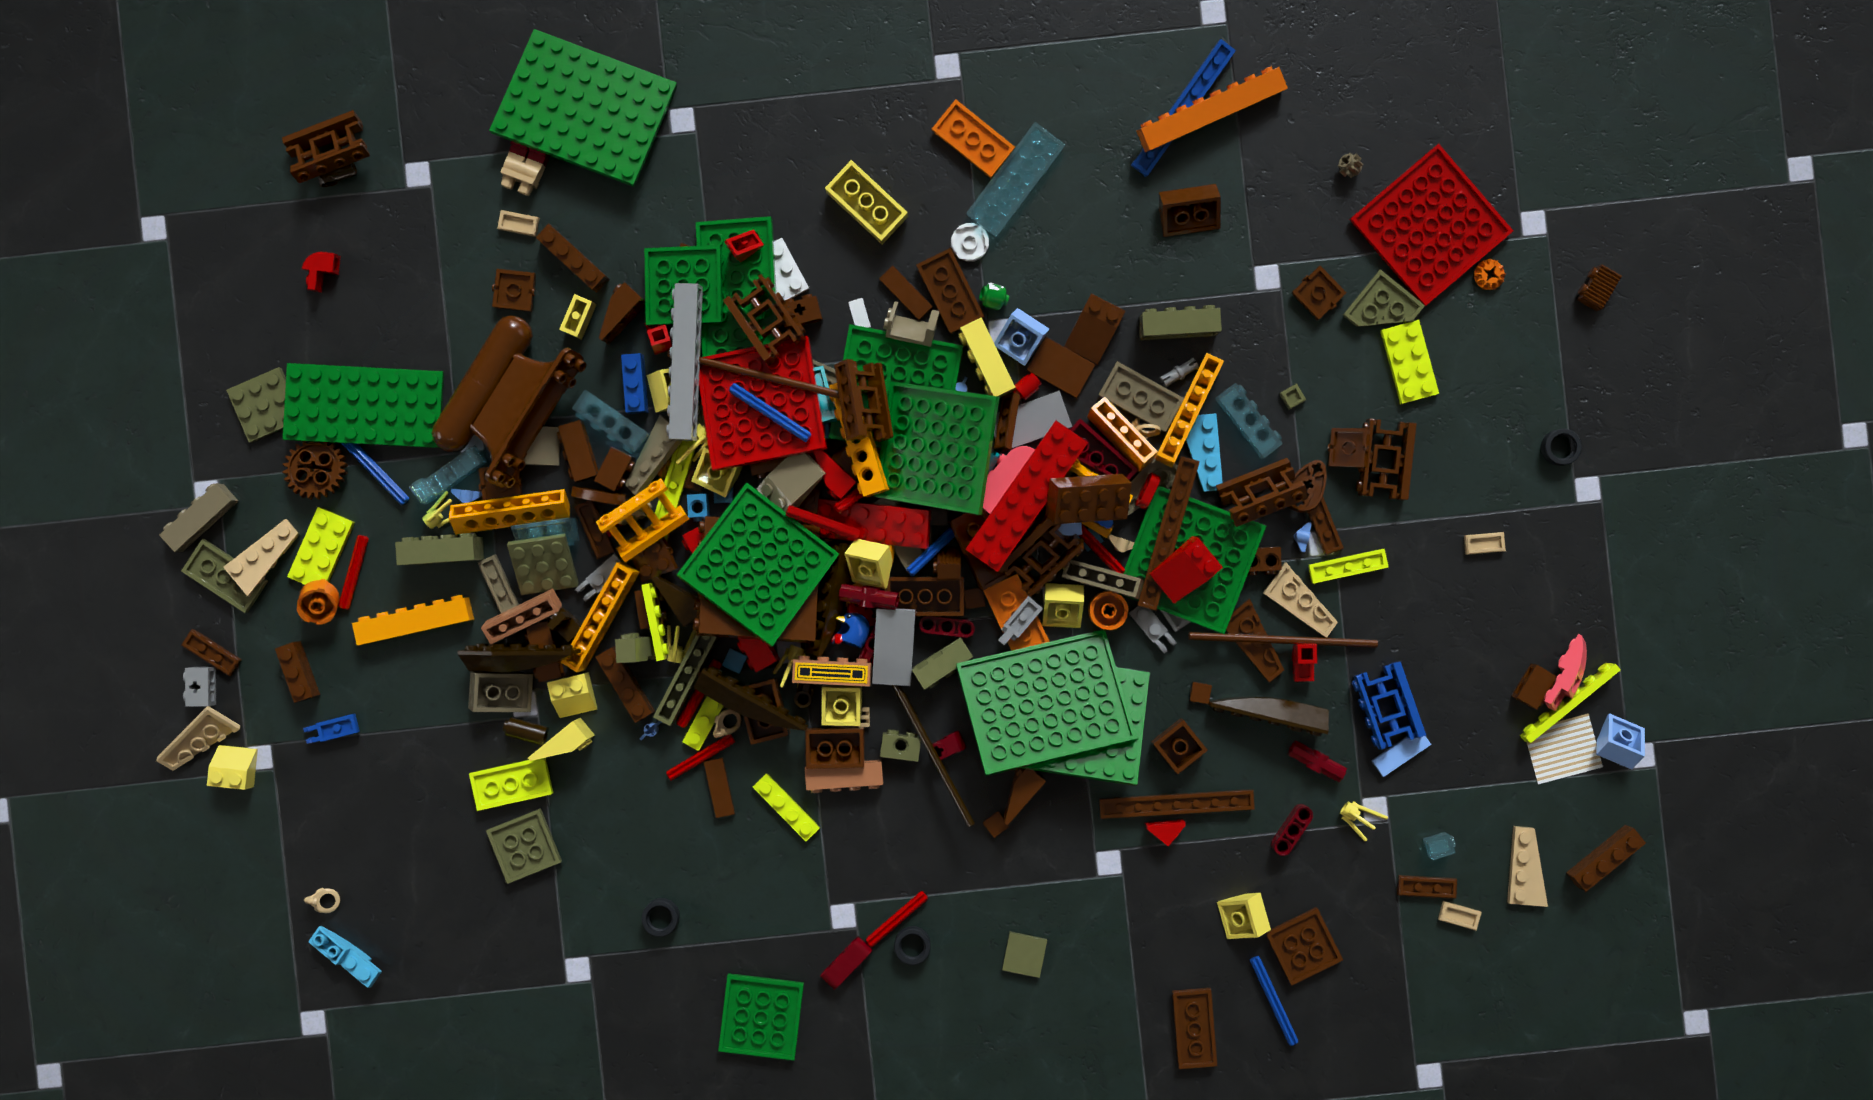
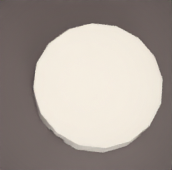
M965 223L954 231L951 237V247L959 259L966 262H974L986 254L989 247V237L981 226L975 223Z

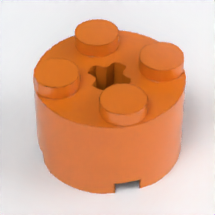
M325 579L307 583L301 589L297 601L299 616L304 621L316 623L317 625L331 621L337 612L340 601L337 589Z
M1103 591L1096 594L1089 602V617L1101 629H1117L1124 624L1128 616V604L1118 593ZM1105 606L1113 608V610L1110 611L1111 615H1108L1107 613L1103 612L1106 610Z

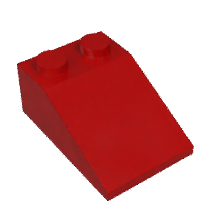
M823 450L814 451L818 465L826 473L823 479L829 488L828 493L836 500L844 498L857 486L858 482Z
M1192 536L1150 572L1149 575L1168 598L1175 603L1207 582L1223 567L1198 537Z

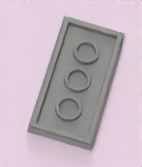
M1060 391L1018 405L1012 448L1043 438L1056 420L1067 428L1072 427ZM1000 412L997 413L994 438H996Z
M877 607L872 684L911 686L915 625L914 609L893 610Z

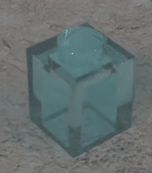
M1446 832L1423 838L1428 857L1432 860L1456 853L1454 849L1456 847L1453 836Z

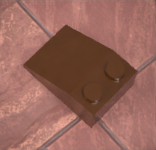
M625 282L617 285L613 290L614 294L610 298L599 339L608 345L645 307V300Z
M1091 293L1064 347L1098 365L1125 310Z
M1023 768L1015 769V776L1003 817L1006 825L1014 819L1046 782L1044 776L1038 771Z

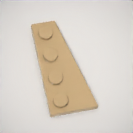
M285 519L223 568L243 592L250 597L254 592L253 590L258 584H261L265 579V575L277 564V560L282 554H285L300 534L289 520Z
M1284 562L1282 570L1277 572L1263 594L1327 638L1338 622L1324 605L1319 602L1311 590L1306 587L1299 576L1294 573L1287 562Z
M207 706L158 755L157 762L173 771L193 759L199 752L209 749L212 744L217 741L220 742L230 733L240 730V725Z
M1513 826L1507 902L1509 904L1548 907L1535 829L1532 827Z

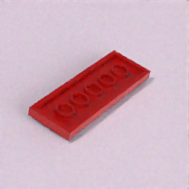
M818 499L817 515L859 529L860 535L858 539L886 545L929 548L931 509L855 502L842 513H838L834 509V505L840 500ZM820 528V537L854 541V539Z

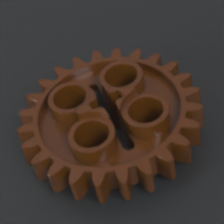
M302 441L303 446L301 447L295 444L297 450L290 449L289 451L292 453V456H285L289 462L283 463V466L288 468L282 471L283 474L288 475L284 478L286 482H290L288 487L290 489L294 488L293 492L296 494L300 493L302 498H305L307 495L310 500L313 499L314 495L320 500L321 494L327 498L329 491L335 494L333 488H341L338 482H345L341 476L347 474L343 470L348 465L343 462L346 457L341 455L342 451L337 449L334 443L330 445L329 442L307 443ZM307 455H311L310 460L304 462V458ZM330 457V461L327 464H323V460ZM307 473V478L301 481V476ZM327 475L326 480L320 483V478Z

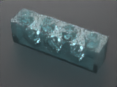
M1234 383L1218 395L1215 400L1258 456L1263 459L1283 444L1280 441L1282 438L1276 430L1273 431L1269 427V420L1264 415L1261 416L1259 414L1256 403L1253 400L1249 401L1245 395L1247 392L1242 385ZM1235 400L1242 402L1243 407L1241 410L1234 407ZM1247 415L1254 417L1253 425L1246 423ZM1259 430H1263L1266 433L1265 440L1258 438L1257 433Z
M587 390L583 391L572 407L576 411L575 416L583 421L588 419L592 422L591 427L599 432L604 430L608 433L607 438L615 443L618 440L624 444L622 448L629 453L633 451L639 453L650 435L646 430ZM594 407L599 409V414L596 417L591 416V410ZM613 418L615 421L612 428H608L606 425L607 420ZM625 429H629L631 432L628 439L622 437V432Z

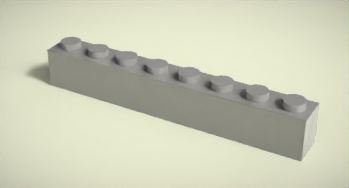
M675 283V289L672 290L674 308L671 310L673 327L671 328L670 336L673 339V344L670 347L672 366L669 367L671 385L668 387L670 405L667 407V414L670 418L666 432L669 439L674 441H697L703 287L699 284Z

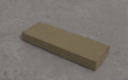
M492 555L477 562L500 613L519 605L497 555Z

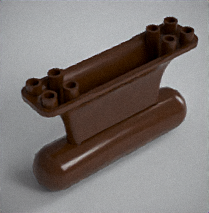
M511 315L502 317L497 322L432 429L433 441L438 447L447 452L462 451L468 445L473 435H476L486 445L491 455V464L485 473V480L501 488L505 486L511 488L514 485L515 478L513 476L516 471L524 469L525 462L523 460L530 446L561 396L565 394L568 388L572 389L576 385V379L574 378L576 374L583 372L587 366L586 362L583 361V356L570 348H564L557 358L551 362H541L524 356L533 337L532 329L523 318Z

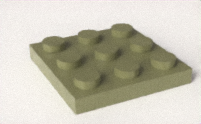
M280 367L226 390L249 443L283 430L286 377Z
M566 533L508 542L507 547L521 595L546 592L550 589L560 590L578 587L579 582Z
M541 808L486 830L507 884L562 862Z

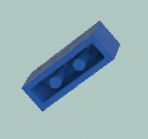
M641 353L621 355L625 412L628 414L649 413L644 355Z

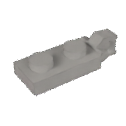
M1027 596L1003 625L1001 630L1004 633L998 641L1005 645L1010 638L1012 640L1019 638L1043 608Z

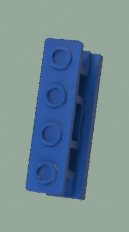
M1401 661L1383 666L1386 676L1371 681L1367 672L1353 676V688L1356 692L1358 691L1360 708L1365 710L1367 716L1365 717V723L1368 728H1371L1373 736H1371L1372 743L1380 750L1391 747L1392 744L1389 737L1402 732H1406L1408 740L1426 736ZM1394 677L1398 690L1386 691L1383 681ZM1364 684L1365 686L1376 684L1379 694L1368 699ZM1393 695L1398 713L1382 717L1377 700ZM1407 714L1410 726L1399 728L1396 718ZM1389 721L1392 731L1383 733L1381 736L1377 722Z

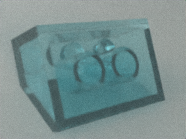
M562 518L511 526L515 541L566 533L569 546L575 545L574 542L580 541L577 518Z

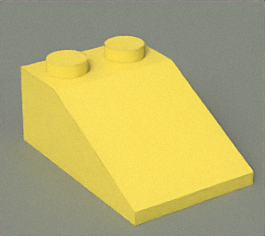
M578 718L535 751L528 759L529 761L572 752L576 749L581 751L593 742L591 738L595 735L581 718Z

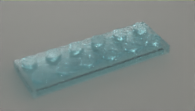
M1034 122L967 211L966 216L997 238L1066 144Z

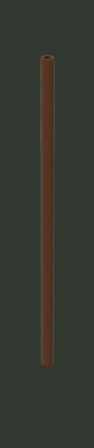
M670 349L668 350V353H667V356H668V357H670ZM699 358V364L840 399L838 390L712 359Z
M1189 632L1188 634L1189 640L1277 644L1315 643L1325 646L1378 647V640L1199 632Z

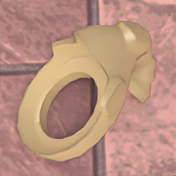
M1136 418L1131 423L1145 439L1157 436L1161 432L1160 427L1157 425H1140L1139 418ZM1143 428H1155V430H1152V431H1145V430H1142V429H1143Z
M731 709L722 711L719 716L715 717L716 725L713 736L718 738L735 732L741 725L740 714ZM728 714H734L737 718V722L732 728H726L723 724L724 717Z
M320 888L312 896L306 897L304 902L313 906L314 910L319 913H331L338 908L340 896L334 889ZM324 894H332L336 900L335 904L331 908H323L320 905V898Z

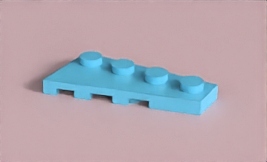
M1217 414L1198 415L1186 438L1191 458L1200 461L1197 476L1203 492L1216 491V485L1223 483Z

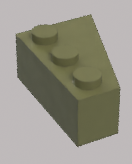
M628 633L621 635L619 639H615L616 663L656 659L652 636Z
M959 637L912 667V671L924 689L927 687L932 688L940 683L938 680L942 677L948 678L955 673L956 663L969 661L973 655L962 638Z

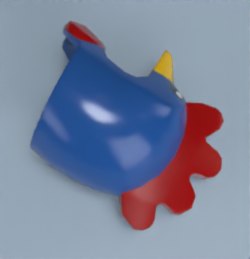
M849 603L847 613L844 616L836 617L841 622V627L838 633L833 636L831 643L841 644L843 642L862 648L868 638L870 626L876 623V618L871 617L873 611L868 608L865 609V607L859 604L855 606Z

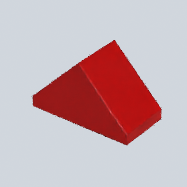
M754 229L724 241L740 263L764 246Z
M1183 819L1145 823L1147 830L1168 847L1186 826Z

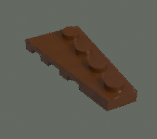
M1251 599L1246 600L1233 611L1226 629L1228 634L1267 635ZM1236 642L1268 682H1271L1284 671L1271 643Z

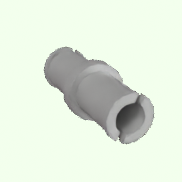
M1191 358L1189 361L1180 366H1175L1172 371L1161 376L1160 380L1162 383L1164 382L1163 386L1166 388L1179 379L1183 380L1187 374L1198 369V363H1194L1196 360Z

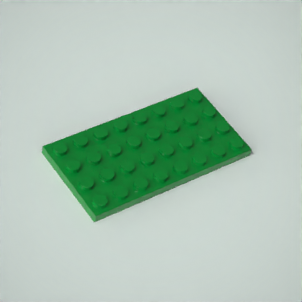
M771 216L696 222L697 246H722L723 300L728 296L732 298L736 292L741 299L754 292L757 287L752 281L759 279L758 276L760 274L765 279L769 277L775 286L772 290L776 294L773 219ZM754 229L764 246L740 263L724 241ZM765 285L761 286L765 294L758 298L759 302L762 304L770 299L773 305L776 304V301ZM724 301L723 323L701 324L702 357L754 347ZM738 302L736 304L749 323L751 320L747 314L755 308L752 304L742 308ZM769 308L757 316L755 320L763 330L778 320L772 309ZM760 333L757 334L763 345L775 340L772 333L766 338H763Z
M287 363L283 440L440 448L433 441L432 429L442 413L444 372Z

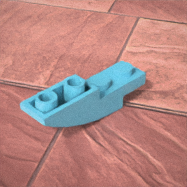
M322 926L317 928L308 941L332 963L341 965L367 988L372 987L382 973L378 967L370 962L372 959L341 936Z

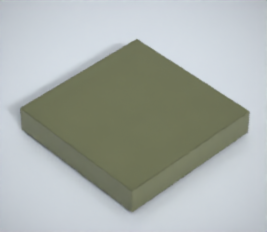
M1009 931L1002 970L1040 978L1047 939Z

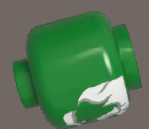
M988 283L982 287L979 300L982 301L984 307L1000 310L1003 305H1007L1009 295H1007L1005 287Z

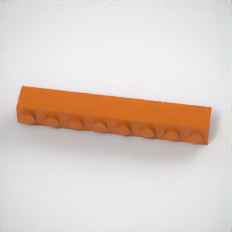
M1270 66L1262 70V75L1256 77L1255 74L1244 78L1245 82L1242 84H1238V82L1226 86L1228 90L1222 93L1219 89L1210 93V98L1206 100L1201 97L1192 101L1193 105L1188 108L1185 104L1176 108V113L1169 115L1167 112L1159 116V121L1152 123L1149 120L1141 124V129L1136 132L1144 151L1148 152L1288 89L1280 67L1273 69Z

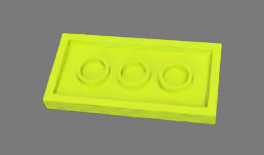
M1416 320L1381 330L1400 404L1439 394L1420 321Z
M317 507L287 577L304 585L321 579L329 582L355 522L324 508Z
M546 758L532 761L525 760L469 773L477 811L553 794Z

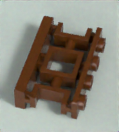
M354 110L282 137L283 144L287 147L286 152L291 158L296 156L299 163L290 166V173L298 183L308 181L370 156L363 139H355L354 134L363 131V124ZM347 134L346 137L339 138V136ZM333 142L335 149L320 154L319 147ZM347 144L350 145L349 147L342 149V146H345ZM311 147V150L304 152L305 149ZM311 158L314 159L313 161L306 163V160H309Z
M760 274L758 276L759 279L752 281L757 287L754 292L744 299H741L736 292L732 298L728 296L723 301L762 359L770 366L775 362L774 359L776 357H780L776 350L778 346L792 338L796 345L799 344V341L806 340V337L803 335L806 331L800 322L795 323L793 318L796 316L789 307L786 309L782 303L785 300L780 293L775 294L772 290L775 286L769 277L765 279ZM765 285L776 301V304L773 305L770 299L762 304L759 302L758 298L765 294L761 286ZM738 302L742 308L749 304H752L755 308L747 314L751 320L749 323L736 304ZM771 308L778 320L762 330L755 318ZM783 315L787 317L796 330V335L790 329L783 334L779 331L778 328L786 324L782 318ZM758 333L763 338H766L771 333L775 337V340L768 344L771 349L770 353L757 336Z
M846 359L835 364L846 441L865 439L868 437L867 431H872L874 440L878 442L893 438L882 363H868L863 366V371L857 370V363L853 359ZM861 394H867L869 409H864Z
M1366 419L1362 428L1370 429L1367 468H1358V472H1360V480L1356 482L1358 496L1372 497L1374 488L1390 489L1389 499L1408 500L1417 423L1398 422L1397 431L1380 429L1381 420ZM1373 434L1384 435L1383 445H1372ZM1392 436H1403L1402 448L1391 446ZM1378 449L1394 451L1393 469L1376 468ZM1368 473H1380L1379 483H1368ZM1399 474L1398 485L1387 484V475Z
M1288 458L1216 485L1221 504L1225 506L1233 502L1235 507L1229 509V513L1236 527L1308 499L1306 486L1302 481L1294 484L1290 482L1291 479L1295 478V473ZM1268 488L1271 493L1259 498H1255L1253 495Z
M1046 514L1023 535L999 569L1001 573L1004 571L1007 576L1014 570L1025 579L1022 583V589L1028 591L1027 595L1030 597L1034 593L1038 594L1047 581H1052L1061 568L1065 569L1069 565L1070 560L1074 556H1079L1084 550V539H1079L1077 534L1067 539L1057 530L1061 524H1054ZM1048 529L1049 533L1054 537L1050 542L1042 536ZM1059 543L1063 544L1068 549L1062 555L1061 552L1057 548H1055ZM1040 545L1052 554L1043 565L1031 556ZM1021 554L1022 558L1028 562L1024 567L1015 561ZM1033 568L1041 574L1035 581L1034 576L1029 573Z

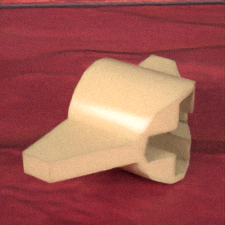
M1111 534L1108 536L1116 551L1126 552L1133 548L1134 542Z

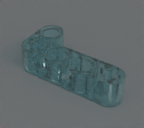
M474 445L428 478H421L415 481L409 488L420 504H429L443 495L445 491L450 490L478 470L487 461L476 445Z

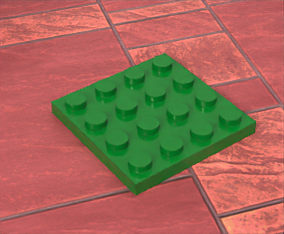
M721 245L644 248L645 316L647 326L673 325L671 310L674 308L672 290L675 289V283L701 285L703 287L701 324L723 323Z
M728 973L718 1051L795 1060L804 982Z

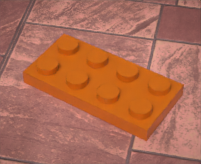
M956 99L932 128L936 135L990 178L994 176L1015 149L1014 145Z
M1018 574L983 590L1001 629L1028 596L1026 590L1022 589V582ZM1036 616L1019 638L1015 640L1010 638L1007 643L1012 651L1050 641L1038 616Z

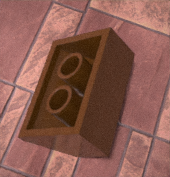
M1216 184L1159 192V211L1164 237L1221 228V196Z
M864 727L807 728L805 730L806 769L864 767Z

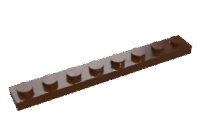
M1183 456L1180 457L1138 606L1157 610L1162 589L1149 573L1174 551L1200 461Z
M1252 789L1099 798L1101 819L1255 809L1254 792Z

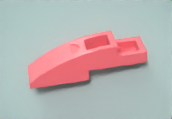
M1580 634L1570 642L1566 654L1560 657L1558 667L1562 674L1557 676L1555 685L1545 695L1544 701L1547 707L1556 711L1565 695L1573 699L1582 681L1586 666L1587 649L1586 642Z

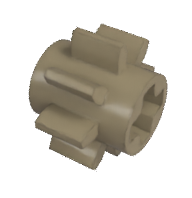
M1345 154L1339 161L1338 167L1341 169L1339 172L1344 177L1348 175L1350 178L1358 175L1363 166V163L1360 162L1362 158L1357 154Z

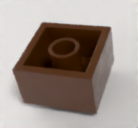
M1182 718L1151 741L1177 774L1208 751Z

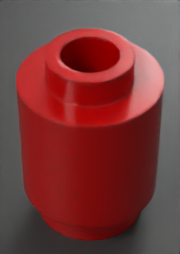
M1033 373L1027 374L1015 384L1013 393L1020 395L1019 400L1023 398L1026 401L1039 389L1042 383Z

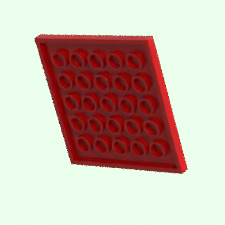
M1439 143L1349 219L1411 293L1425 306L1513 232V229Z
M805 336L806 340L799 341L797 345L792 339H788L778 346L776 350L780 357H776L774 359L775 362L770 366L765 363L755 347L703 357L817 385L808 336ZM764 344L765 348L770 353L771 349L769 348L768 344ZM700 365L699 387L713 471L827 449L818 393ZM733 383H736L811 433L810 439L804 442L731 394L729 388Z

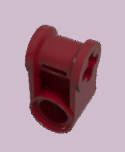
M959 730L932 744L933 747L943 748L941 751L942 755L939 756L940 760L967 748Z

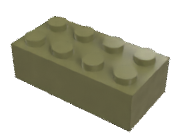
M1206 305L1201 309H1196L1195 306H1187L1183 310H1176V307L1164 308V311L1159 312L1154 308L1145 309V312H1142L1138 317L1140 340L1216 336L1222 331L1220 308H1215V305Z
M476 533L459 534L460 538L452 534L440 535V539L438 536H421V540H419V537L402 538V542H395L397 565L484 560L483 537H477Z

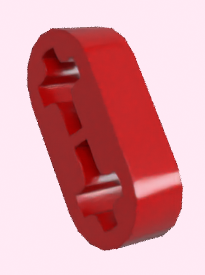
M1152 472L1148 475L1137 497L1136 506L1144 510L1149 506L1160 483V476Z

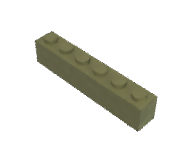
M695 636L653 718L669 726L674 724L719 637Z

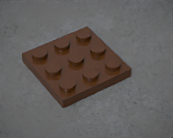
M1317 907L1265 933L1291 986L1343 961Z

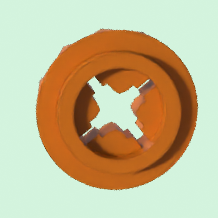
M1487 259L1481 261L1474 270L1475 282L1485 290L1498 288L1504 282L1506 275L1503 269L1504 266L1497 260ZM1493 269L1495 278L1491 277L1487 280L1488 274L1485 271Z

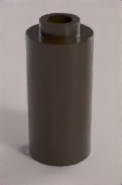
M511 717L509 721H505L503 731L505 736L543 746L548 736L549 727Z

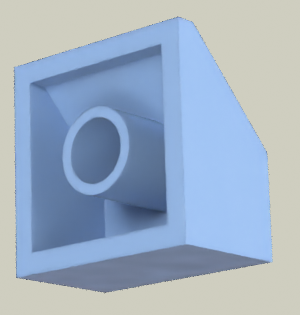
M1017 308L1010 315L994 344L998 349L1025 366L1043 341L1049 328Z
M1608 714L1597 739L1596 755L1633 769L1645 757V728Z

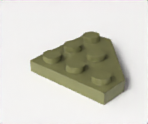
M1380 269L1344 312L1343 316L1356 327L1411 322L1425 305Z

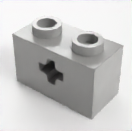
M185 668L183 674V681L185 682L183 700L185 701V706L216 705V668Z

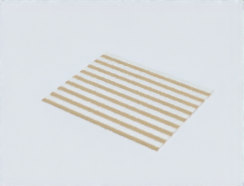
M1589 714L1558 721L1532 743L1527 742L1538 784L1603 767L1600 756L1596 755L1597 743Z

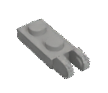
M616 554L607 559L575 589L577 593L582 592L589 584L594 588L584 596L583 600L585 602L590 600L595 594L600 593L616 562H622Z
M1136 606L1129 612L1133 620L1164 654L1167 652V649L1158 640L1161 636L1164 635L1173 646L1177 644L1167 632V628L1151 609Z

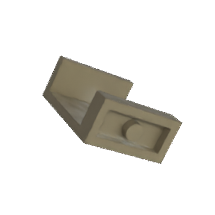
M894 302L893 308L888 309L887 318H885L883 329H887L886 337L931 347L937 327L939 311L932 310L929 321L924 322L897 316L898 302Z

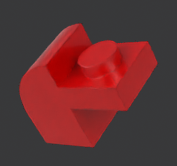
M316 252L308 256L302 266L303 270L309 272V275L306 277L307 289L322 293L324 274L339 275L341 256L328 252Z
M645 323L654 354L657 355L668 351L672 347L666 325L647 326Z
M1295 643L1293 645V680L1295 682L1314 681V664H1317V644Z

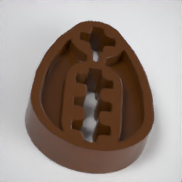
M1314 460L1304 465L1295 473V478L1290 480L1292 484L1299 481L1305 484L1311 482V487H1313L1308 488V499L1302 501L1304 505L1300 504L1299 507L1295 504L1289 507L1292 510L1307 513L1319 505L1325 491L1327 479L1326 466L1322 461ZM1320 466V471L1312 477L1314 473L1312 467Z
M572 486L571 496L616 505H622L626 502L625 494Z

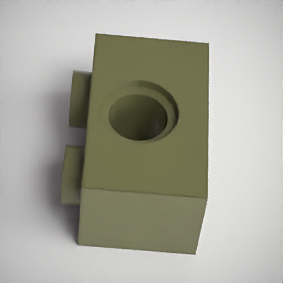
M890 729L887 732H883L880 757L918 762L921 744L918 733L906 732V735L899 734L897 730ZM903 740L907 746L905 749L899 750L896 747V742Z

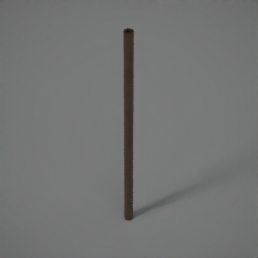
M892 685L968 827L974 825L975 823L901 685Z

